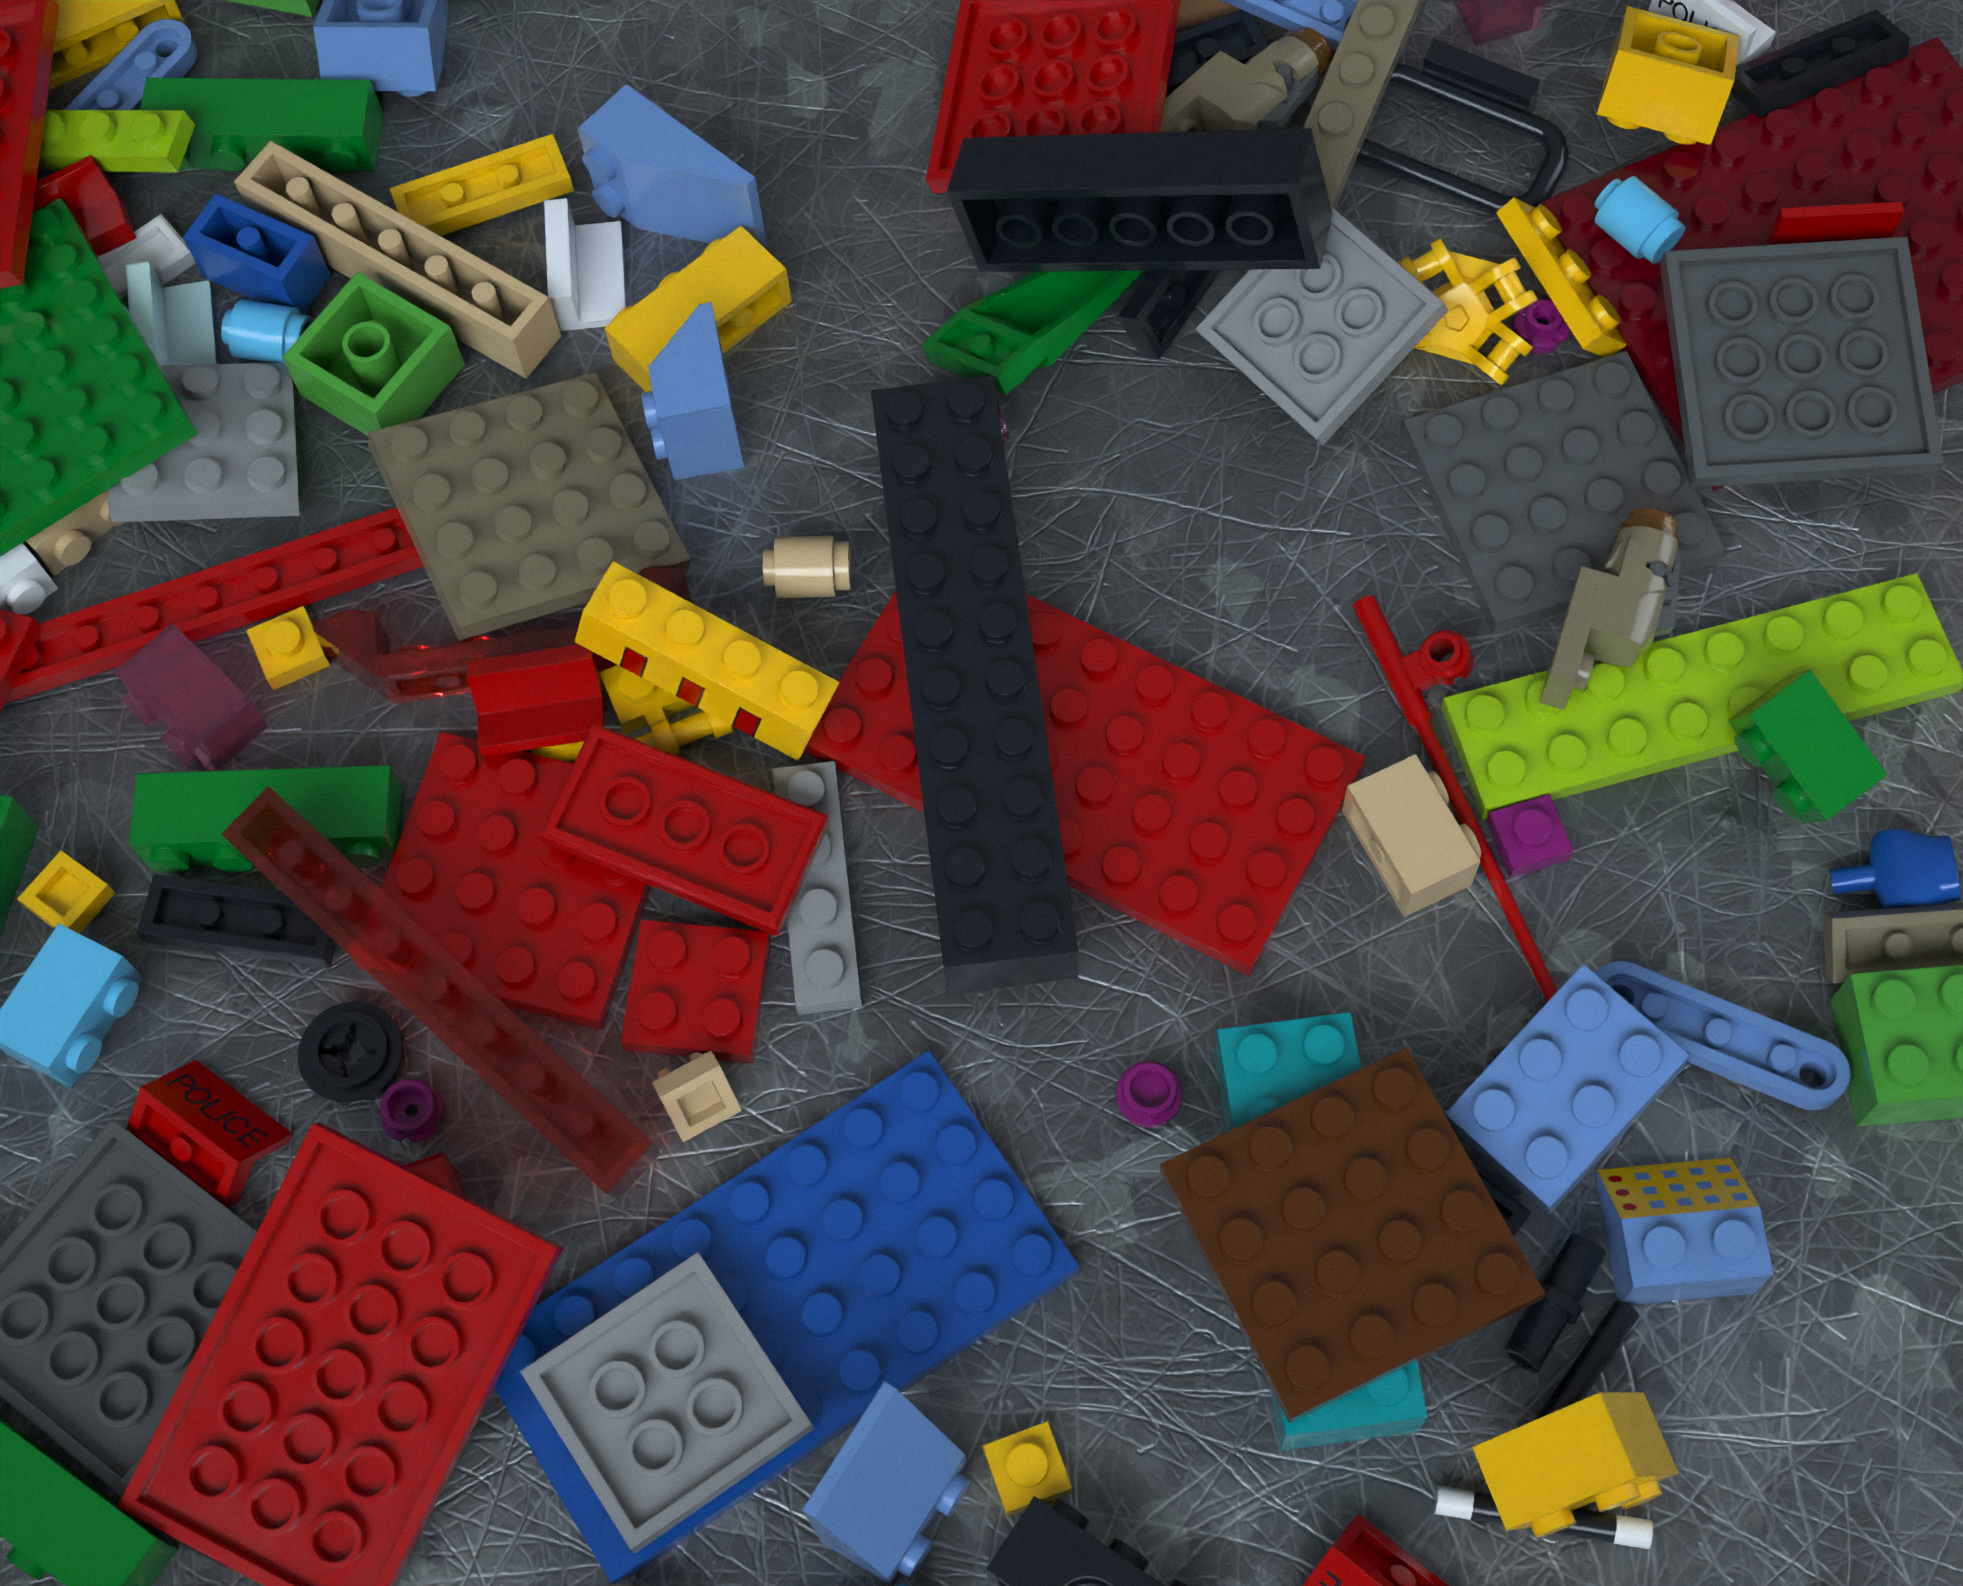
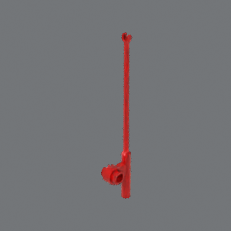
M1373 595L1363 597L1354 603L1353 609L1408 725L1416 728L1429 758L1446 788L1448 797L1461 824L1468 825L1477 838L1481 849L1480 864L1544 998L1548 1002L1558 990L1430 723L1432 714L1421 693L1437 684L1452 685L1457 677L1465 679L1472 671L1474 665L1473 651L1461 634L1452 630H1440L1428 636L1419 650L1404 657L1376 597ZM1453 653L1449 660L1440 662L1445 655Z

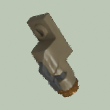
M1301 27L1298 31H1288L1278 41L1271 43L1245 64L1220 50L1165 98L1160 132L1280 129L1298 106L1306 101L1318 86L1320 79L1326 74V66L1332 60L1329 45L1314 29Z
M1640 508L1631 511L1627 520L1618 526L1614 547L1601 570L1598 571L1581 566L1570 596L1539 703L1564 710L1573 688L1585 691L1594 660L1611 665L1631 667L1651 645L1655 636L1672 632L1676 624L1681 553L1678 551L1681 539L1677 533L1678 524L1672 516L1651 508Z

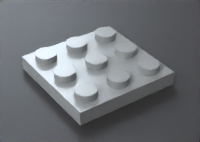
M1332 206L1333 214L1320 269L1249 270L1195 329L1322 446L1449 311L1442 300Z
M285 363L160 365L197 429L198 434L131 476L121 479L120 483L108 489V509L111 523L300 516L294 383Z
M698 1252L520 1371L630 1550L634 1553L646 1547L814 1430L813 1425Z

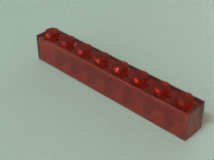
M267 786L221 834L607 1195L619 1200L664 1151L643 1129L292 804L272 788Z

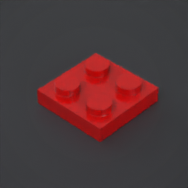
M641 920L620 1041L624 1051L690 1057L689 1055L694 1052H699L703 1055L712 1051L717 1060L753 1063L772 941L770 934L757 930Z

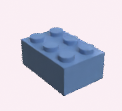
M1582 964L1446 1111L1445 1116L1453 1130L1549 1216L1685 1068L1690 1055L1586 965Z

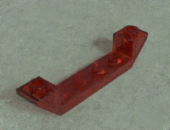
M661 565L650 566L636 573L693 604L684 566L676 568ZM344 610L337 612L329 618L313 620V631L329 659L393 704L471 693L467 680V661L577 645L575 638L579 627L555 630L548 627H533L524 630L520 635L493 639L486 636H473L461 640L458 644L431 648L425 645H408L400 648L396 653H390L389 637L375 611ZM595 653L599 672L617 665Z

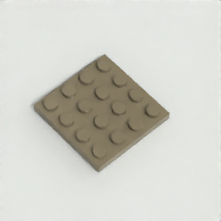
M596 372L369 432V449L458 641L589 602L612 561L653 583L685 574L689 571L691 558Z

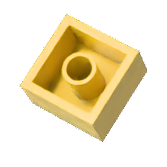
M1627 6L1606 68L1597 115L1607 117L1610 123L1620 128L1638 129L1641 126L1663 132L1668 139L1676 143L1691 145L1701 142L1711 145L1735 80L1740 35Z

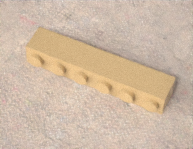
M272 141L264 147L234 181L246 207L314 236L326 265L349 278H352L358 271L451 326L454 337L525 379L528 378L561 337L548 296Z

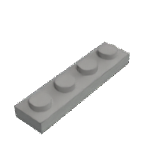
M835 761L772 768L774 792L776 795L827 814L830 820V824L787 917L798 1015L863 1007Z

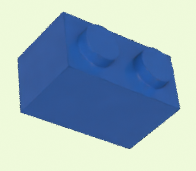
M216 193L183 236L204 278L258 302L296 307L303 315L331 277L314 236Z

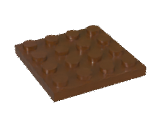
M1407 1047L1160 1164V1173L1289 1424L1540 1301L1546 1294Z

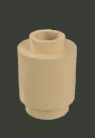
M834 535L775 537L774 549L763 550V579L765 587L775 586L777 598L836 597L837 591L852 590L850 541H835Z

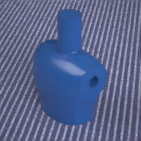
M1900 828L1883 830L1872 838L1869 864L1829 869L1833 895L1875 890L1882 908L1949 904L1961 899L1958 871L1950 835L1930 836Z

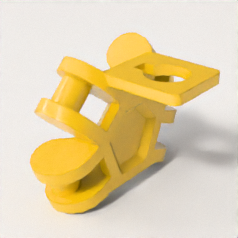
M1439 237L1430 243L1432 250L1412 261L1409 256L1397 261L1399 265L1423 285L1424 281L1443 270L1450 282L1432 291L1434 295L1444 302L1449 311L1413 349L1476 365L1503 386L1510 377L1505 373L1519 354L1526 357L1533 349L1531 345L1501 323L1538 300L1533 289L1526 292L1518 278L1516 271L1521 267L1517 259L1514 257L1502 264H1497L1452 252L1446 249L1442 239ZM1495 285L1504 302V305L1494 310L1484 290ZM1495 333L1501 340L1489 355L1485 357L1478 350L1491 334Z

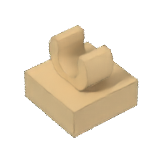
M712 1051L703 1055L699 1052L689 1055L690 1062L672 1072L664 1068L659 1071L658 1079L651 1082L682 1142L742 1111Z

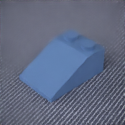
M323 0L313 26L321 79L371 80L375 91H396L398 94L408 97L420 96L428 91H436L444 64L449 0Z
M628 84L624 85L577 128L584 151L582 160L590 173L594 188L592 196L597 205L607 215L613 218L619 215L640 230L705 243H711L718 238H725L741 225L764 248L767 247L755 177Z
M884 1381L802 1511L823 1544L886 1585L894 1586L901 1574L911 1579L922 1565L933 1541L925 1537V1534L938 1513L941 1512L950 1517L965 1495L971 1482L970 1479L963 1475L968 1467L966 1456L905 1396Z

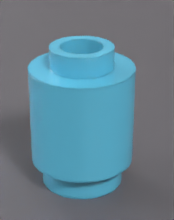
M1632 176L1624 182L1619 178L1613 180L1600 193L1594 204V207L1599 210L1595 217V224L1635 258L1641 259L1645 257L1652 264L1659 262L1665 251H1671L1686 229V226L1677 219L1679 212L1636 176Z
M241 299L235 304L233 310L229 309L226 311L222 321L221 335L224 344L229 345L230 352L235 358L265 363H284L282 356L311 325L314 319L310 315H303L296 307Z

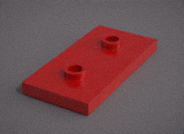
M593 723L539 833V837L542 843L779 936L830 824V820L827 814Z

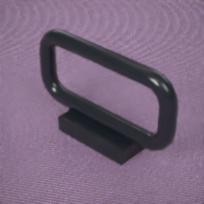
M1433 39L1424 57L1422 71L1397 63L1388 86L1400 87L1539 142L1545 149L1544 160L1529 190L1521 196H1515L1514 198L1535 208L1538 203L1551 198L1566 168L1569 152L1566 138L1558 126L1543 117L1533 114L1540 85L1539 79ZM1366 139L1356 159L1361 164L1495 217H1498L1496 212L1513 198Z

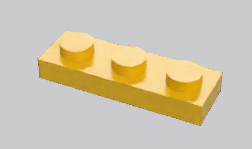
M553 134L389 188L398 213L439 236L574 191L570 175Z
M1513 197L1496 214L1584 350L1606 358L1615 355L1626 346L1625 341L1615 328L1621 323L1617 311L1602 295L1598 294L1595 297L1585 282L1591 277V272L1585 262L1573 250L1568 249L1565 251L1556 236L1562 232V228L1554 215L1541 204L1535 208Z

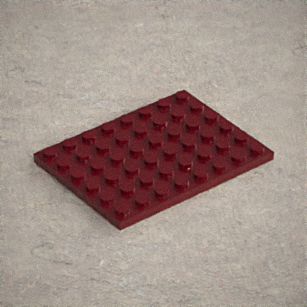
M1938 37L1909 48L1908 57L1884 67L1873 68L1865 75L1836 87L1823 89L1818 94L1783 109L1773 110L1761 118L1751 114L1720 127L1716 130L1711 145L1701 142L1691 145H1677L1537 204V206L1539 204L1545 206L1559 222L1562 232L1556 237L1565 251L1568 249L1573 250L1589 268L1591 277L1585 282L1595 297L1598 294L1602 295L1617 311L1621 323L1615 328L1626 343V346L1621 351H1627L1642 383L1683 445L1684 439L1660 261L1652 264L1645 257L1641 259L1635 258L1595 224V217L1599 211L1594 207L1595 201L1604 188L1617 178L1624 182L1626 179L1636 176L1679 212L1677 219L1686 226V229L1671 251L1766 245L1780 208L1902 201L1904 213L1892 238H1908L1932 392L1936 394L1963 382V70ZM1726 485L1711 486V488L1713 489V491H1715Z

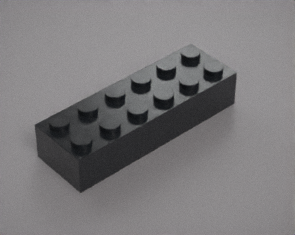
M1311 128L963 138L947 189V194L980 272L1320 269L1333 214Z

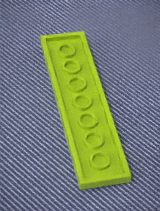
M1918 573L1653 642L1631 667L1611 665L1594 660L1585 691L1573 688L1564 710L1539 703L1549 671L1547 670L1444 697L1441 711L1481 818L1485 819L1488 818L1489 812L1550 794L1552 800L1739 751L1734 742V737L1737 733L1728 720L1789 675L1811 669L1847 720L1852 721L1960 692L1963 688V671Z

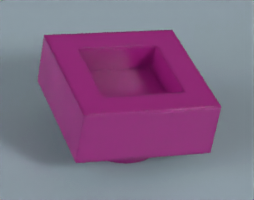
M1550 794L1489 812L1486 824L1509 879L1570 860L1574 850Z

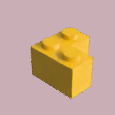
M1599 1392L1472 1447L1506 1531L1532 1528L1535 1538L1550 1535L1576 1524L1572 1511L1592 1502H1596L1599 1511L1603 1512L1619 1506L1622 1509H1627L1652 1500L1663 1494L1658 1482L1679 1474L1644 1392Z

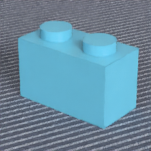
M58 923L0 1009V1049L12 1058L71 1088L78 1076L87 1072L97 1061L102 1049V1040L115 1020L124 1016L135 1003L139 991L138 986L143 980L142 975L124 956Z

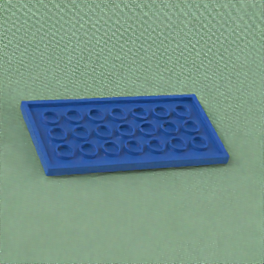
M927 1051L536 1305L494 1388L611 1584L614 1582L622 1583L857 1424L884 1381L896 1388L900 1393L904 1392L1080 1273V1266L930 1051ZM698 1252L813 1425L814 1430L646 1547L634 1553L630 1550L520 1371Z

